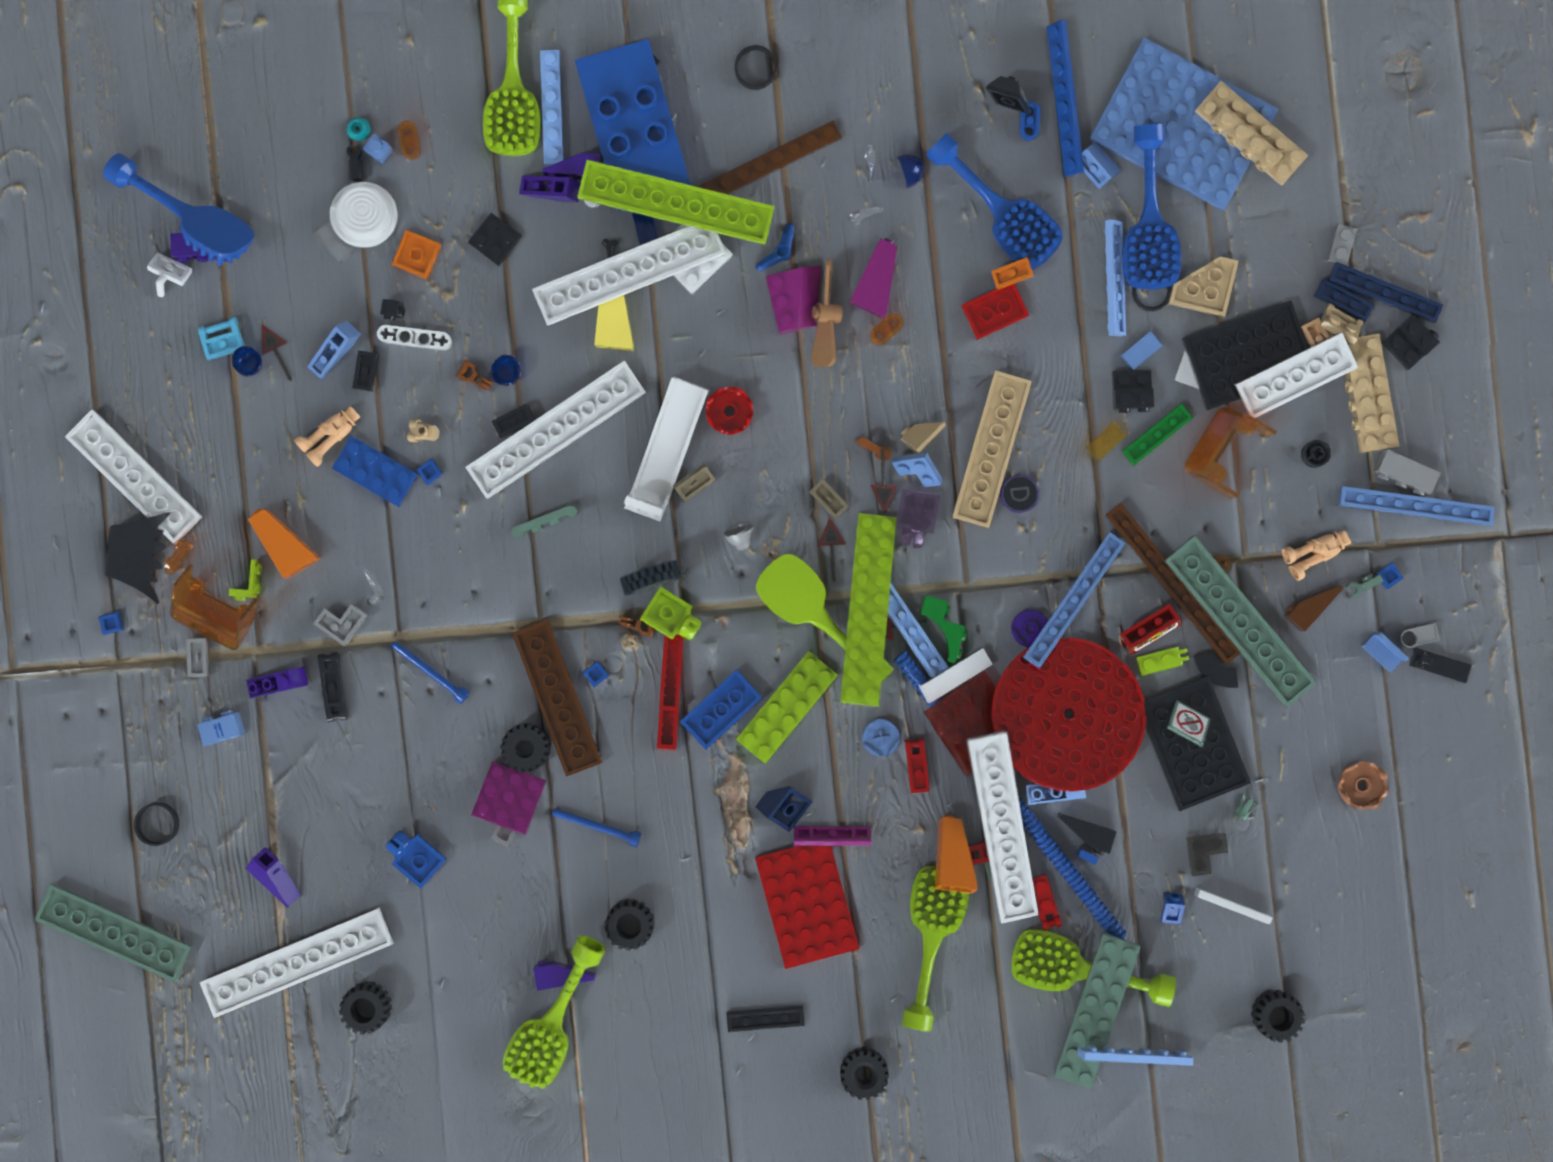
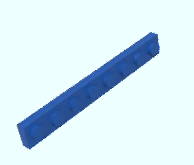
M1060 20L1046 27L1064 176L1071 177L1084 173L1067 24L1066 21Z

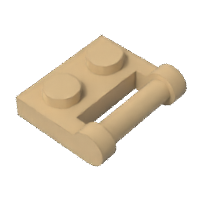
M1329 303L1323 312L1320 327L1335 335L1343 333L1345 340L1354 345L1358 340L1363 321L1350 317Z

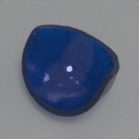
M912 154L897 156L896 158L899 160L904 173L906 188L915 186L924 176L922 160Z

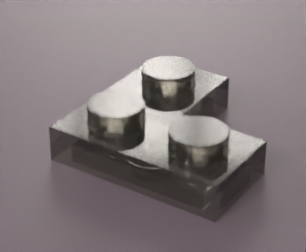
M1226 833L1186 837L1191 876L1211 874L1209 855L1228 853Z

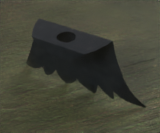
M170 512L129 523L111 525L108 535L105 576L134 587L157 604H159L157 595L149 581L157 583V579L149 571L163 569L162 564L152 555L161 552L166 546L153 540V538L160 536L164 532L155 528L169 516Z

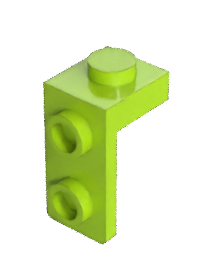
M251 559L248 590L229 588V596H234L237 601L257 598V594L260 593L258 578L262 573L260 560Z

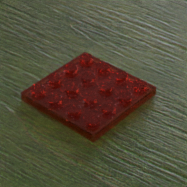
M985 671L924 711L925 716L965 777L973 773L967 739L994 733L991 720V705L995 686Z

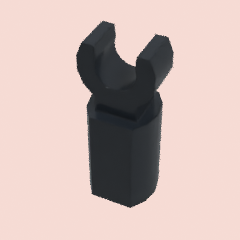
M357 146V153L352 154L351 148L347 147L346 151L350 157V160H348L350 181H362V160H360L362 149L360 146Z

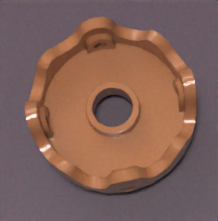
M1356 761L1350 763L1341 771L1338 777V792L1343 801L1351 807L1360 810L1378 808L1388 794L1386 781L1388 775L1383 769L1371 762ZM1364 780L1366 782L1364 790L1358 789V781Z

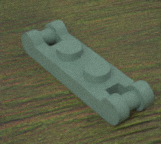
M571 505L513 527L511 534L515 538H523L528 531L532 530L535 533L543 530V526L550 523V526L561 523L560 519L564 517H577L578 509Z

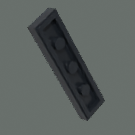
M803 1006L726 1012L728 1032L805 1026Z

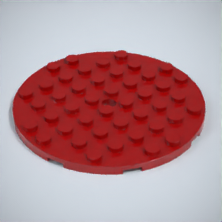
M1060 638L1039 669L1023 658L1029 648L1025 649L1003 671L995 687L991 705L994 733L1002 731L1007 733L1012 766L1021 775L1035 784L1063 792L1093 789L1114 779L1135 758L1143 741L1146 728L1145 700L1132 671L1113 652L1099 644L1084 639ZM1065 709L1072 710L1074 714L1072 719L1067 720L1064 717L1063 712Z

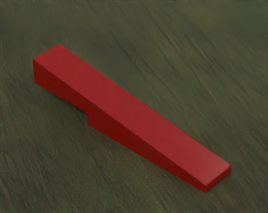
M664 635L657 750L677 751L684 639L681 635L674 636L673 640Z

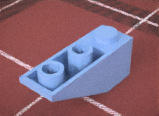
M1038 784L1026 785L1028 805L1086 798L1085 791L1063 792L1048 789Z

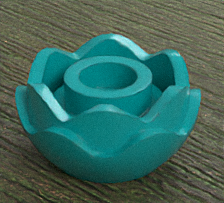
M355 117L347 123L346 131L352 140L363 141L370 134L371 128L366 119Z

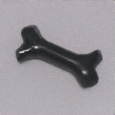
M604 239L602 241V245L607 250L608 258L615 256L614 248L618 244V241L615 239L612 241Z

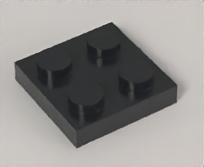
M491 212L468 243L499 267L522 236Z

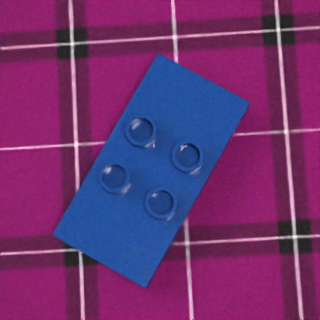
M649 39L576 59V67L604 164L691 185Z

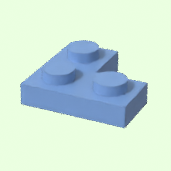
M927 452L894 457L891 462L899 476L917 474L924 487L942 484L943 479Z

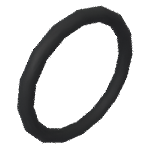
M1170 286L1167 287V297L1165 301L1161 305L1156 307H1146L1145 305L1141 304L1136 296V288L1132 287V296L1134 302L1140 308L1146 311L1160 310L1165 305H1167L1171 293Z

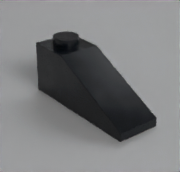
M1058 813L1057 817L1092 848L1093 853L1104 855L1105 852L1110 854L1116 835L1115 830Z

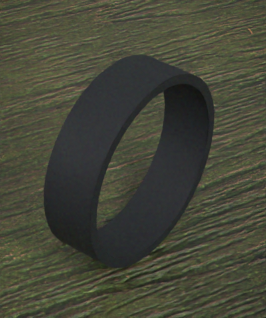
M751 45L741 50L735 60L737 80L744 87L751 90H760L769 86L776 75V60L772 52L760 45ZM755 50L766 53L774 64V72L769 80L758 85L745 82L737 72V64L740 58L745 53Z
M165 803L146 805L135 816V834L140 841L147 845H163L170 842L178 833L179 817L176 811ZM151 806L165 808L173 818V832L164 842H152L141 832L140 818L143 812Z

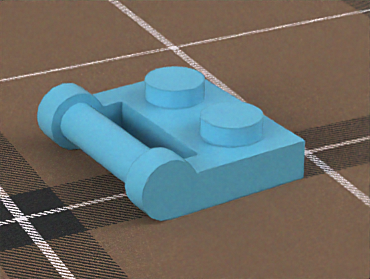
M235 316L230 317L227 321L208 327H198V333L207 360L245 349L239 324ZM227 328L232 329V332L208 339V334Z

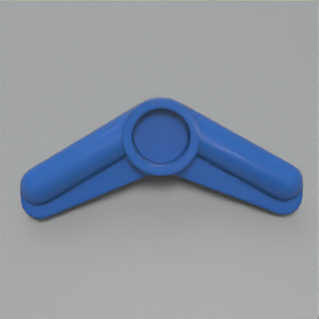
M787 223L785 225L780 244L773 253L755 265L757 270L763 271L791 257L795 229L793 224Z

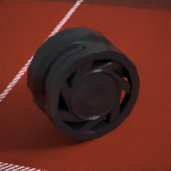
M1321 440L1311 441L1301 451L1302 461L1311 468L1325 465L1331 457V449L1326 442Z

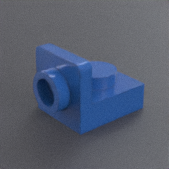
M1164 892L1161 922L1181 925L1185 908L1183 895L1175 892Z

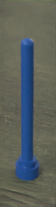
M398 642L392 643L394 650L450 691L455 698L454 700L459 704H462L469 696L470 692L460 687L457 688Z
M558 809L552 810V815L627 840L626 842L630 843V846L636 848L639 844L642 834L640 832L630 831L628 833Z

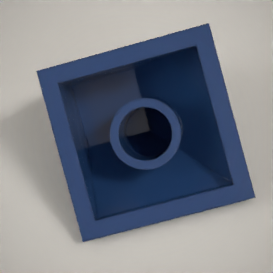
M786 786L767 791L755 807L769 820L790 832L812 801L792 787Z

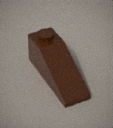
M1341 585L1333 586L1295 603H1290L1285 609L1284 617L1299 631H1306L1341 592L1343 587Z

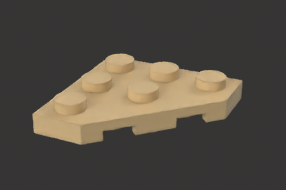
M1220 256L1172 285L1168 304L1224 318L1239 261Z

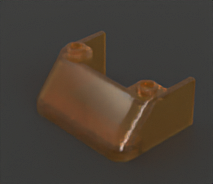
M1224 407L1217 410L1187 458L1184 468L1195 479L1226 498L1233 499L1237 498L1239 494L1223 485L1227 472L1217 462L1234 434L1238 431L1248 435L1257 431L1268 438L1274 436L1277 431L1250 415Z
M189 564L173 583L170 607L171 617L178 623L230 650H237L256 617L259 599L254 598L250 605L242 604L235 609L206 594L204 583L200 579L192 577L193 565Z

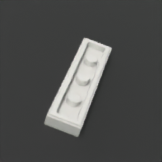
M981 648L920 685L919 688L927 702L931 703L993 664L984 648Z
M1197 887L1194 891L1195 896L1266 924H1270L1272 921V917L1265 913Z

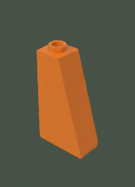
M260 508L251 514L252 517L248 518V521L283 578L288 579L320 560L319 555L271 511Z
M945 815L938 821L935 889L973 894L978 890V885L962 819L956 818L954 815Z

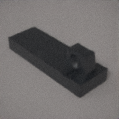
M1414 648L1409 664L1411 667L1462 683H1467L1472 667L1470 664L1419 648Z

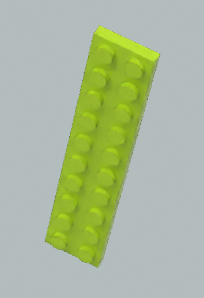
M590 160L586 161L578 193V199L763 245H766L775 206Z
M858 513L840 703L879 707L897 517Z

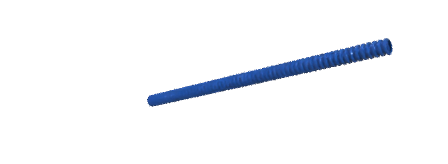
M903 651L894 658L893 662L898 664L897 667L901 668L900 671L905 673L904 676L909 678L908 681L912 682L913 687H916L915 690L919 691V695L924 697L919 686L929 679L926 680V675L922 674L923 671L918 669V665L915 666V661H912L911 656L907 655L908 652ZM939 697L931 703L927 702L926 704L931 706L930 709L935 711L934 714L938 715L937 718L942 720L941 723L946 725L945 728L950 730L949 733L953 734L952 737L957 739L956 742L961 744L960 747L964 748L963 751L968 753L967 756L969 758L970 753L967 739L974 738V736H970V731H966V726L963 727V722H959V717H955L956 713H952V708H948V703H944V698L941 699ZM1018 797L1023 828H1027V833L1031 834L1030 837L1034 838L1035 843L1038 842V847L1042 848L1041 851L1046 853L1045 856L1049 857L1050 862H1053L1052 865L1056 866V870L1060 871V875L1064 876L1065 881H1068L1067 884L1072 886L1071 889L1075 890V894L1079 895L1078 898L1080 900H1083L1082 903L1087 905L1086 908L1090 909V913L1094 914L1093 917L1095 919H1098L1097 922L1101 923V927L1105 928V932L1123 939L1127 931L1123 930L1122 925L1119 926L1120 922L1115 920L1116 917L1112 916V912L1108 911L1107 906H1104L1105 903L1100 901L1101 898L1097 897V893L1093 892L1094 889L1092 887H1089L1090 884L1086 883V879L1082 878L1081 873H1078L1079 870L1074 868L1075 865L1071 864V860L1067 859L1066 854H1063L1064 851L1059 849L1060 846L1056 845L1055 840H1052L1053 837L1048 835L1049 832L1044 830L1045 827L1041 826L1040 821H1037L1038 818L1033 816L1034 813L1029 811L1030 808L1026 807L1025 802H1022L1023 799Z

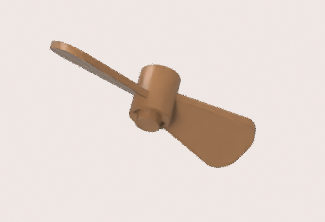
M828 258L826 261L824 303H817L812 309V317L818 322L811 355L812 364L816 367H830L835 363L834 324H839L842 319V306L830 304L833 261Z

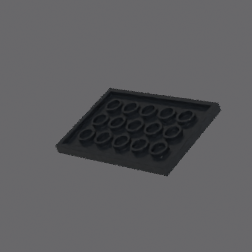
M1292 300L1182 338L1206 410L1241 399L1235 386L1236 383L1308 349Z
M1204 676L1145 700L1146 731L1178 811L1251 784L1209 676ZM1177 700L1210 718L1202 747L1168 728Z

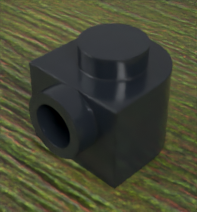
M382 299L380 315L384 316L383 319L395 321V318H404V304L396 300Z

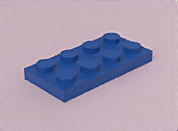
M350 436L332 467L333 470L397 507H400L418 476L416 472L353 436Z
M736 669L680 722L707 750L762 699V696Z

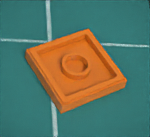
M405 229L391 265L428 280L442 244Z

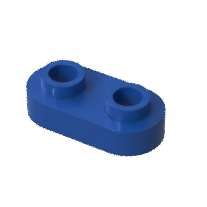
M1029 101L1028 104L1033 115L1029 116L1026 113L1020 112L1019 134L1025 141L1034 140L1039 133L1040 107L1037 103ZM1030 129L1032 134L1028 135L1025 130Z

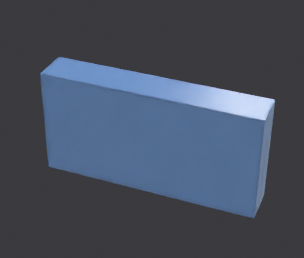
M1150 331L1120 357L1131 370H1134L1163 345Z

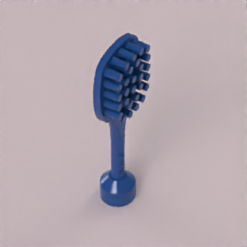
M1165 124L1134 126V143L1144 150L1145 196L1141 219L1128 230L1124 240L1123 270L1125 280L1131 287L1144 290L1172 286L1177 282L1181 270V247L1177 232L1172 225L1162 219L1157 201L1156 149L1166 141Z
M946 133L926 153V156L936 166H947L949 164L981 196L994 216L993 236L999 247L1011 260L1016 262L1027 257L1032 269L1046 262L1054 254L1062 241V230L1054 219L1034 202L1027 199L1009 201L991 190L957 156L958 143Z
M121 153L113 155L106 163L103 171L105 180L118 188L133 185L170 209L181 219L180 230L183 238L186 239L185 244L191 246L193 243V250L199 251L200 248L202 256H206L208 253L209 261H214L216 256L217 265L219 266L223 265L224 258H226L227 263H232L233 256L235 259H239L241 253L245 254L247 248L252 244L254 231L233 214L215 206H192L172 197L137 174L136 163Z

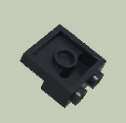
M1414 314L1409 316L1381 342L1406 370L1411 369L1423 356H1426L1440 343L1437 339L1439 338L1438 334L1432 329L1428 330L1424 326L1425 320L1421 316H1415Z
M1151 370L1112 372L1113 410H1119V413H1130V409H1138V412H1150L1149 409L1154 408V388H1152Z

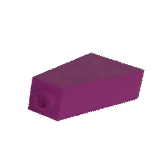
M880 238L850 300V304L883 320L887 314L897 246L894 245L895 242L888 238L884 240Z

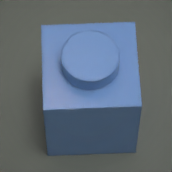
M374 133L363 147V150L370 157L384 165L394 151L390 144Z

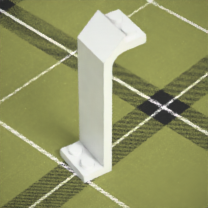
M678 377L671 378L630 494L626 496L624 509L661 521L710 389Z

